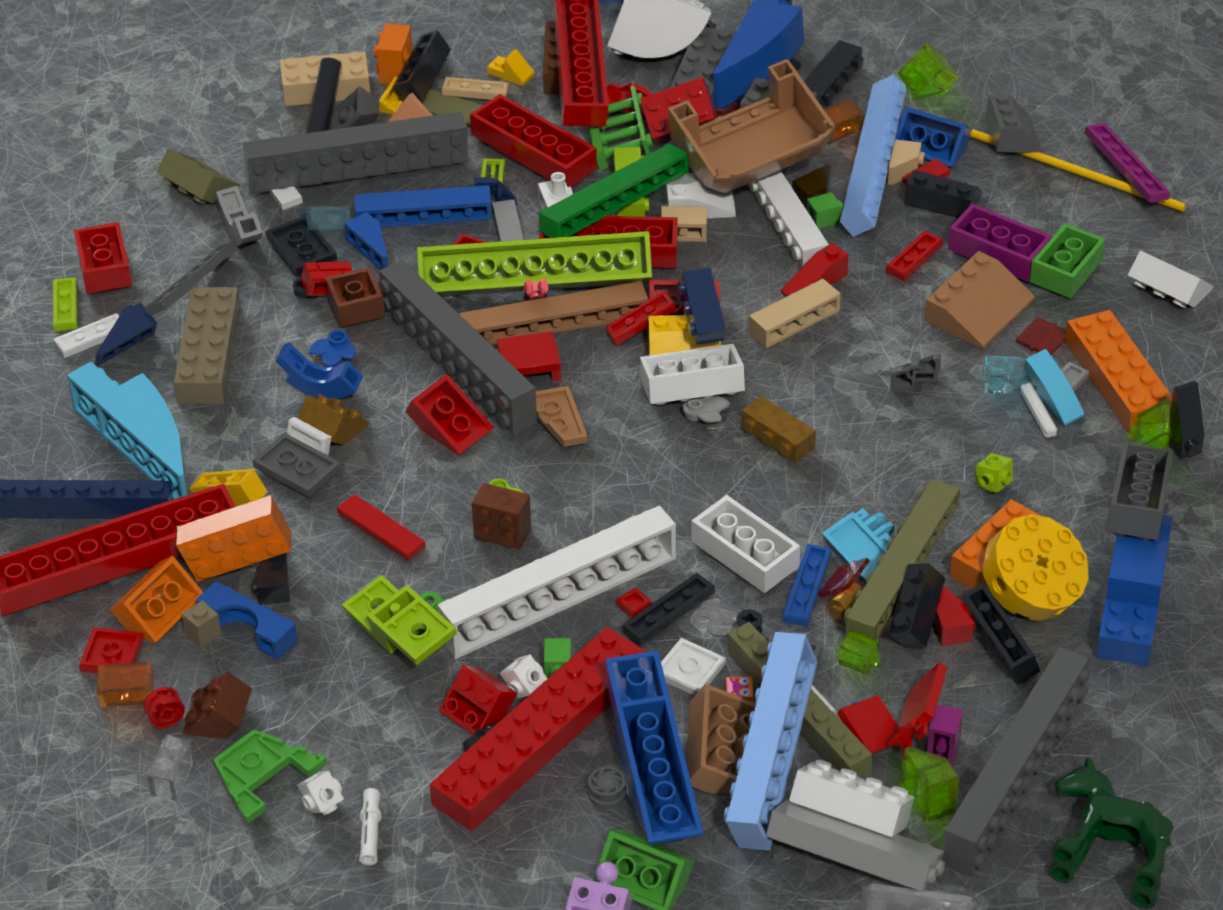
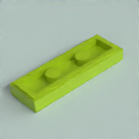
M76 277L53 280L54 331L78 329Z

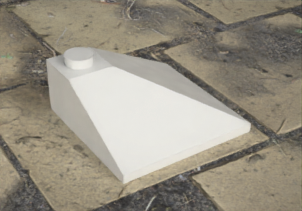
M686 173L664 185L667 206L707 207V218L736 217L733 192L723 193L704 186L695 173Z

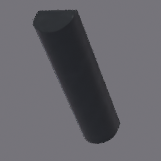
M327 57L322 58L320 61L306 133L330 130L342 70V63L337 59Z

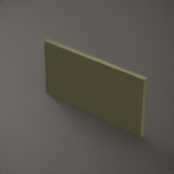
M432 89L428 91L426 99L422 102L432 115L462 111L466 125L470 127V114L483 106L455 96L442 95V92Z

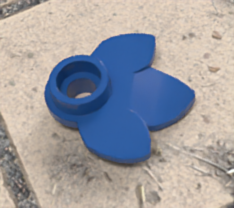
M334 330L329 333L326 339L315 341L309 348V354L320 355L322 364L325 367H334L342 359H353L356 354V348L350 343V338L345 331Z

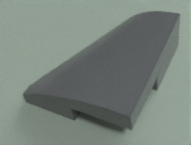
M935 354L912 363L891 368L889 372L890 390H914L915 383L937 382L938 373H940L941 354Z

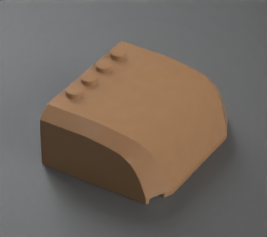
M788 59L768 67L770 97L699 126L698 114L688 100L668 108L671 139L677 148L688 153V164L704 186L723 193L730 192L820 154L831 138L835 128L834 123Z

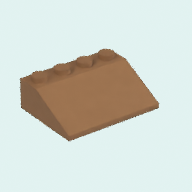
M978 251L926 299L925 321L984 349L1035 300V296L997 259Z
M704 684L692 698L689 710L686 760L692 787L707 793L731 795L732 783H736L738 776L737 763L740 758L742 759L744 753L743 740L750 730V714L752 711H755L756 703L708 684Z

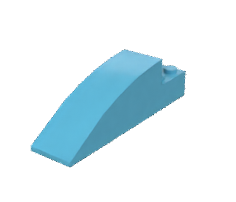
M92 362L69 373L67 378L74 411L150 480L171 481L174 499L188 495L179 432L165 400L150 380L141 373L119 385L117 381H112L102 368H98Z

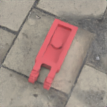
M541 279L539 282H531V280L524 282V300L529 299L530 301L547 298L548 281L546 279Z

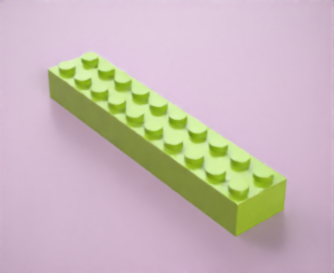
M649 231L417 247L419 276L441 297L524 291V282L526 280L539 282L541 279H546L548 281V289L618 285L638 281L647 283L649 280H653Z

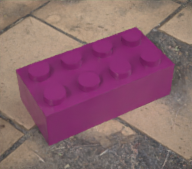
M971 204L949 228L948 249L968 258H971L980 251L997 259L1015 277L1029 282L1032 260L1053 236Z

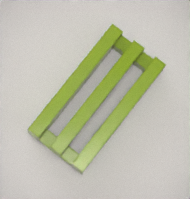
M483 159L481 177H486L487 166L492 164L490 178H495L497 164L500 165L498 180L503 184L505 159Z

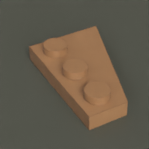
M569 386L536 391L537 418L561 445L567 447L587 443V434Z

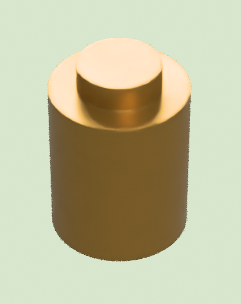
M850 583L829 601V612L834 619L843 621L846 610L854 605L857 592L863 590L861 586L856 583Z

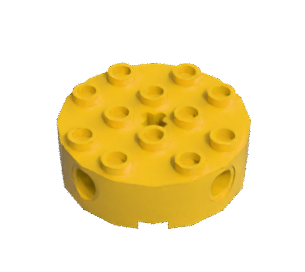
M1033 514L1017 517L989 540L985 549L983 575L988 588L997 601L1013 614L1019 613L1034 621L1055 618L1083 595L1089 579L1087 555L1072 531L1049 517Z

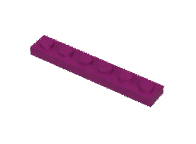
M1106 123L1086 126L1084 134L1149 203L1169 200L1170 191Z

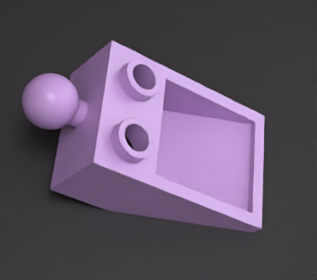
M603 862L596 870L599 883L574 877L566 910H630L633 895L628 889L610 885L618 878V868L611 862ZM583 890L589 892L586 898H581ZM608 897L616 898L615 903L611 905L606 900Z

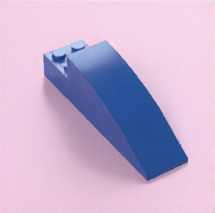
M793 0L753 1L713 72L716 109L724 108L736 101L738 97L747 93L755 78L768 80L769 66L786 59L790 61L804 43L802 7L792 6Z
M1162 516L1158 540H1142L1137 536L1131 535L1116 537L1096 658L1142 666L1149 665L1172 516Z
M658 650L605 659V679L615 717V740L634 808L648 845L703 836V829Z

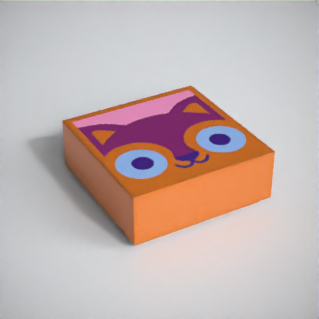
M726 677V692L753 702L752 677Z

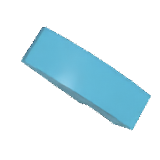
M1044 349L1027 358L1024 365L1025 372L1036 384L1038 395L1060 423L1065 427L1084 417V411L1073 389L1049 352Z

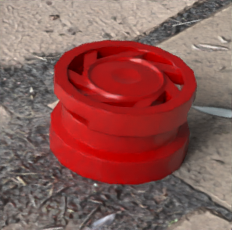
M161 687L148 694L143 702V708L145 713L148 714L150 723L159 729L174 726L185 714V706L174 688Z

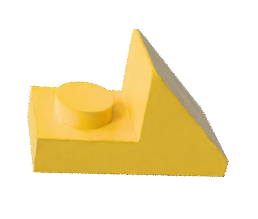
M514 49L506 58L498 55L487 66L488 74L524 86L535 75L534 70L517 49Z

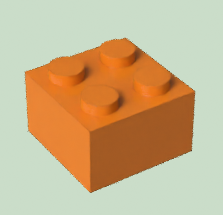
M386 23L383 32L379 33V44H376L374 47V57H377L378 60L375 71L379 75V83L390 84L395 76L398 77L413 51L411 25Z

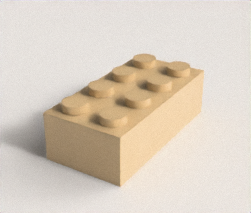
M365 51L280 60L285 106L312 104L320 61L322 58L327 57L337 59L342 63L335 101L345 100L359 86L370 93Z

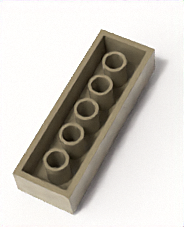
M238 287L191 288L174 378L177 404H225L241 309Z

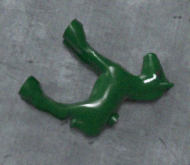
M1087 757L1083 767L1071 771L1055 782L1056 794L1060 796H1084L1088 801L1083 808L1081 825L1074 836L1057 840L1054 844L1051 854L1055 861L1048 868L1049 875L1055 881L1068 883L1074 879L1077 870L1088 855L1092 843L1098 836L1114 841H1126L1138 846L1147 857V864L1137 869L1132 877L1133 887L1129 898L1137 907L1143 909L1152 908L1156 904L1157 892L1161 887L1164 855L1166 848L1171 845L1170 834L1174 828L1168 817L1163 816L1149 802H1137L1116 796L1108 777L1101 771H1096L1094 762Z

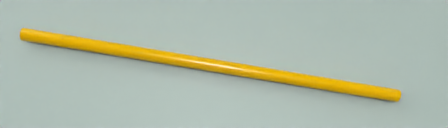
M972 129L971 138L995 146L992 135ZM1013 152L1144 198L1129 183L1040 152ZM1171 198L1156 202L1184 212L1186 209V203Z

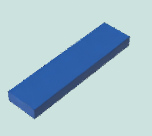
M807 544L783 613L782 622L808 626L832 555V548Z

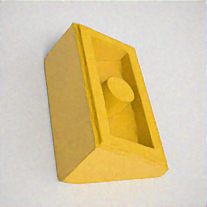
M396 76L379 99V110L382 113L393 115L403 103L393 89V85L398 78Z

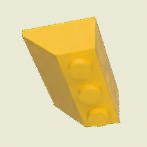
M685 315L649 316L650 355L721 346V341L696 345L693 336L689 335L688 320Z

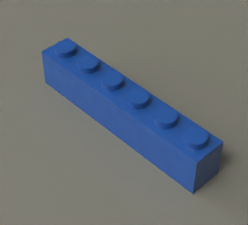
M489 185L355 194L356 217L367 212L373 218L378 219L381 227L492 220Z

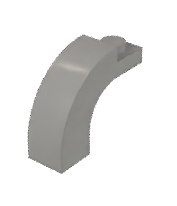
M238 186L217 191L216 198L223 214V222L236 245L261 239L263 231L256 212L248 214Z

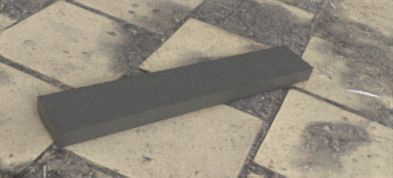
M235 241L215 248L146 306L145 311L148 316L166 310L238 249Z

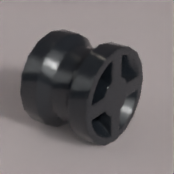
M752 609L741 611L737 616V628L750 622L762 635L761 614Z

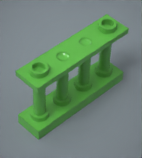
M635 86L630 87L633 98L608 104V113L633 106L635 107L634 112L607 119L606 127L589 126L593 146L597 148V162L600 170L609 168L607 159L614 155V148L644 147L645 153L648 155L650 154L649 147H653L651 136L646 134L641 110L642 103L640 100L642 94H637ZM634 120L638 121V125L606 134L603 132L609 127ZM639 133L641 135V138L611 147L604 146L608 145L610 141Z

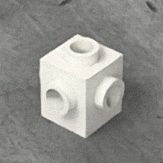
M531 654L516 658L500 673L507 686L518 693L517 699L529 696L547 680L543 673V668L535 662Z
M319 771L297 785L303 795L301 797L303 805L312 813L329 814L338 808L337 803L344 800L341 795V785L335 778H332L329 771Z

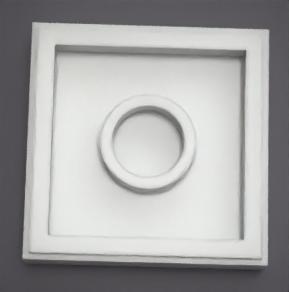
M683 638L679 639L661 661L666 683L694 696L704 684L709 685L726 664L725 657Z

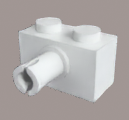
M556 172L551 175L552 181L538 183V199L542 210L573 194L571 187L566 185L565 174Z

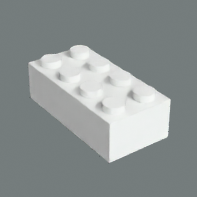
M734 344L640 357L641 382L650 404L662 405L670 401H688L691 398H710L714 395H732L745 391L744 365Z
M728 495L691 520V542L763 593H766L800 566L799 544Z
M823 760L813 761L797 770L789 799L790 802L889 837L895 836L907 827L915 797L909 795L906 789L893 786L891 789L883 786L882 781L870 777L863 779L857 777V773L852 770L841 769L840 771L831 768V764Z

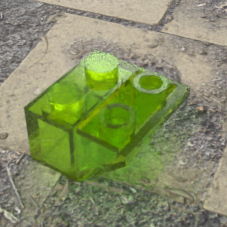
M928 43L897 73L916 100L944 94L959 79L944 55Z
M911 747L905 748L904 761L901 762L903 773L900 785L901 788L908 791L909 795L915 797L913 802L915 812L917 814L920 813L926 823L955 813L959 777L947 758Z

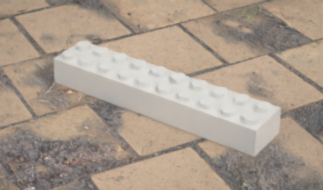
M659 505L437 604L438 613L452 624L457 631V635L444 645L452 656L457 659L675 560V522Z

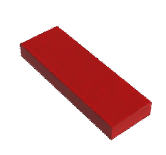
M926 231L922 232L886 266L885 273L905 282L943 246V239Z
M666 290L605 327L618 346L649 327V316H667L677 308Z

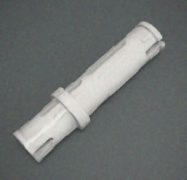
M374 788L363 791V809L360 811L362 829L359 861L364 865H373L377 862L378 824L382 813L379 810L380 792Z

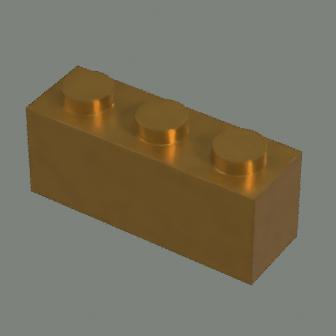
M760 396L742 410V428L795 463L815 448L816 430L763 396Z

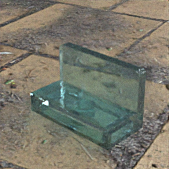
M310 206L297 212L298 216L307 217L309 231H345L344 223L350 220L349 207Z

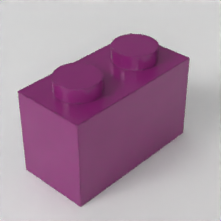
M942 705L936 706L934 717L929 727L926 763L953 769L960 746L963 710Z

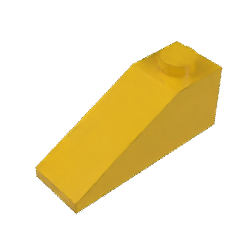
M254 469L205 472L189 487L190 491L195 493L224 483L236 507L261 499L268 492Z

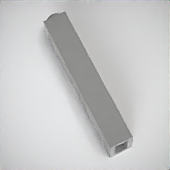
M790 797L772 811L766 837L923 892L929 885H933L936 878L941 877L944 871L945 861L942 860L944 851L897 834L893 837L886 836L790 802Z

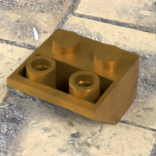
M319 394L318 397L308 395L297 417L301 421L331 436V442L343 445L369 424V421L362 418V412L354 408L347 409L344 407L345 402L334 397L330 399L322 394Z

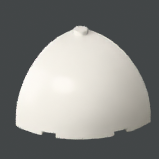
M624 0L607 46L611 47L612 52L623 55L624 52L643 58L668 56L682 50L698 37L707 24L711 10L708 7L703 9L704 4L698 0Z

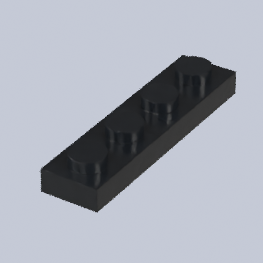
M695 573L623 624V633L641 646L714 594L715 586L700 574Z

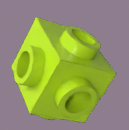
M993 453L984 458L975 467L976 487L986 489V491L991 493L1000 492L1013 481V459Z

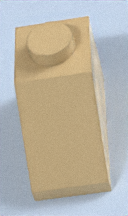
M895 140L889 164V185L902 181L903 176L919 168V165L924 164L925 152H921V142Z

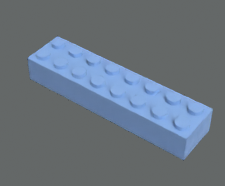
M775 632L773 642H770L768 645L767 665H764L762 668L761 688H758L756 691L755 711H752L750 714L749 734L744 737V753L742 759L740 758L737 763L738 776L736 783L733 782L731 786L732 799L730 806L726 807L724 813V821L727 823L731 836L734 837L739 848L771 850L773 839L766 837L771 814L783 802L818 663L806 634Z

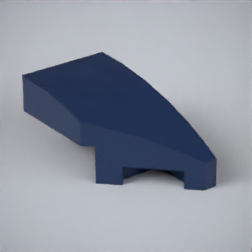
M474 177L475 186L489 185L491 200L498 199V202L515 200V205H517L516 196L497 178Z

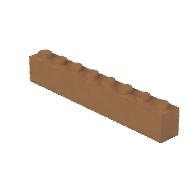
M642 281L462 312L459 315L490 344H495L497 339L545 332L557 333L612 323L648 301V297Z

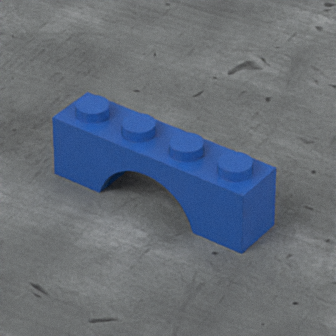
M215 581L196 599V604L203 600L218 613L220 627L235 622L245 623L256 629L258 650L277 660L297 642L296 626L291 619L278 615L270 608L263 607L254 602L250 597L237 593L229 586H224Z

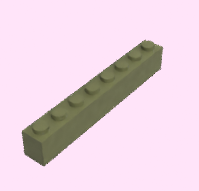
M931 479L928 486L922 488L918 502L910 507L908 518L900 523L897 536L890 539L887 552L879 557L874 573H869L864 589L857 592L854 605L846 610L843 622L846 623L847 635L875 644L896 609L908 564H923L959 506L960 488L935 479Z
M747 622L728 632V654L749 677H752L755 684L761 688L762 668L764 665H767L769 643L750 622ZM811 689L800 733L825 761L831 764L832 768L840 771L841 769H849L856 772L857 777L862 778L866 776L868 778L872 775V754Z

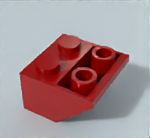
M463 665L439 711L474 735L477 730L484 729L486 725L491 723L497 724L507 715L518 693L481 667Z

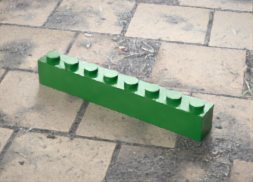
M669 143L539 212V232L550 238L569 237L688 173V153Z

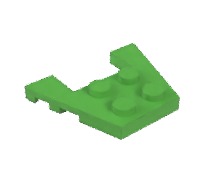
M253 729L214 758L213 762L244 821L250 824L267 811L266 803L252 793L255 789L290 763L307 777H311L327 765V758L319 753L317 756L310 754L306 748L300 746L291 747L284 744V741Z

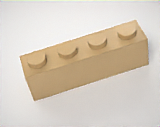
M821 279L750 315L749 334L765 348H768L840 311L841 293L827 281Z

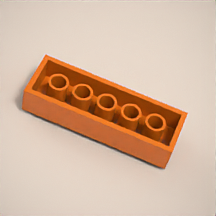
M1111 310L1068 320L1065 343L1082 368L1089 371V378L1127 433L1130 434L1167 424L1169 422L1172 396Z

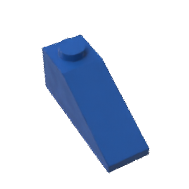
M365 212L345 222L346 241L379 270L388 267L387 252L381 224L378 219Z

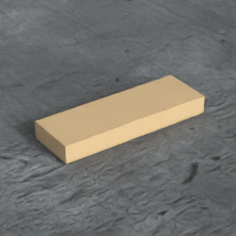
M446 77L442 88V95L492 100L499 94L507 97L509 83Z

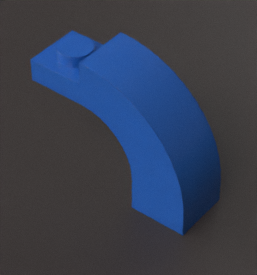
M290 342L283 345L275 360L288 373L286 381L297 390L311 396L318 397L319 394H322L330 399L332 397L337 399L347 397L357 391L363 375L348 360L335 367H321L310 362Z

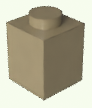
M203 600L182 613L185 635L200 648L221 636L218 613Z

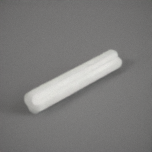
M1031 383L1021 385L1020 393L1046 438L1055 437L1057 435V427Z

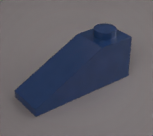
M141 302L135 306L130 305L121 312L97 351L94 363L97 367L155 334L157 322L151 315L148 316Z

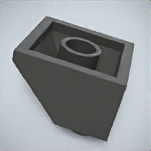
M359 86L333 110L331 130L368 124L371 120H375L380 113L379 99Z

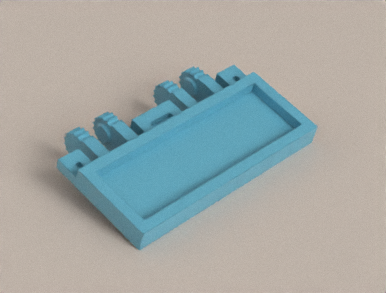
M862 508L857 513L852 512L824 531L822 535L824 540L866 584L869 573H874L879 557L887 552L888 543L891 539L889 535L893 534L895 526L891 522L884 523L886 517L883 513H877L870 517L865 509Z

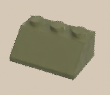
M167 149L157 169V173L164 176L163 181L173 186L175 184L179 185L178 190L188 195L194 194L193 199L203 204H206V201L216 204L218 202L216 198L217 191L234 186L239 188L240 186L237 182L198 159L171 149Z

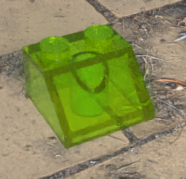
M1164 399L1137 415L1136 425H1131L1130 439H1135V442L1131 441V443L1168 448L1170 436V399Z

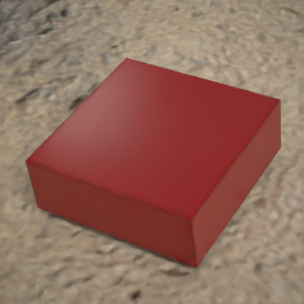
M636 587L616 599V606L631 619L652 605V601Z

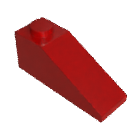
M834 243L816 252L781 289V294L787 297L821 279H824L831 285L847 276L849 254Z
M943 586L933 622L941 646L971 642L973 630H976L975 617L969 614L966 604Z

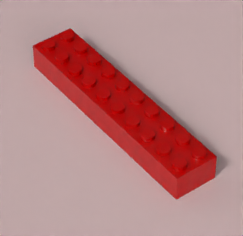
M553 0L562 126L606 127L608 96L599 1Z
M223 483L1 555L0 613L2 616L153 567L158 562L174 556L175 559L183 557L176 546L178 526L236 506Z
M606 627L429 784L431 805L472 832L612 705L605 679V659L645 653L647 651Z

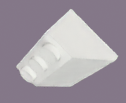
M1141 250L1128 273V276L1134 278L1133 284L1144 289L1148 285L1154 288L1152 293L1162 298H1166L1169 295L1174 298L1173 303L1183 308L1187 304L1195 307L1214 287L1204 280Z

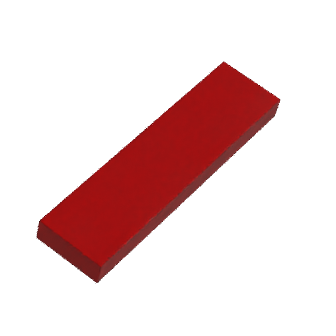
M355 494L337 507L339 515L406 560H410L426 547L423 539Z

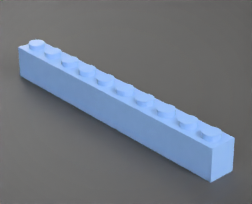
M895 74L874 83L872 86L840 219L841 224L852 237L868 231L876 225L906 93L905 84L901 80L899 81Z

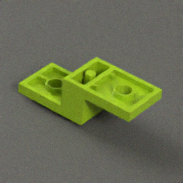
M382 575L342 604L343 610L390 654L399 649L416 665L420 664L457 635L456 628L413 589L406 585L398 590ZM381 604L376 609H372L375 605ZM426 629V632L424 634L416 635L421 630Z

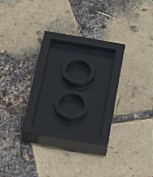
M307 216L265 231L268 241L296 276L302 274L305 263L333 262L337 260L335 250Z

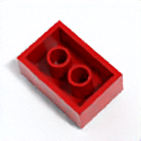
M703 77L640 98L651 137L657 145L672 140L668 108L688 100L698 114L699 126L717 119L711 95Z
M119 222L74 230L86 294L132 286Z

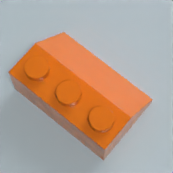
M174 556L158 562L109 610L125 629L131 632L144 633V639L156 643L182 618L183 612L196 604V599L203 591Z

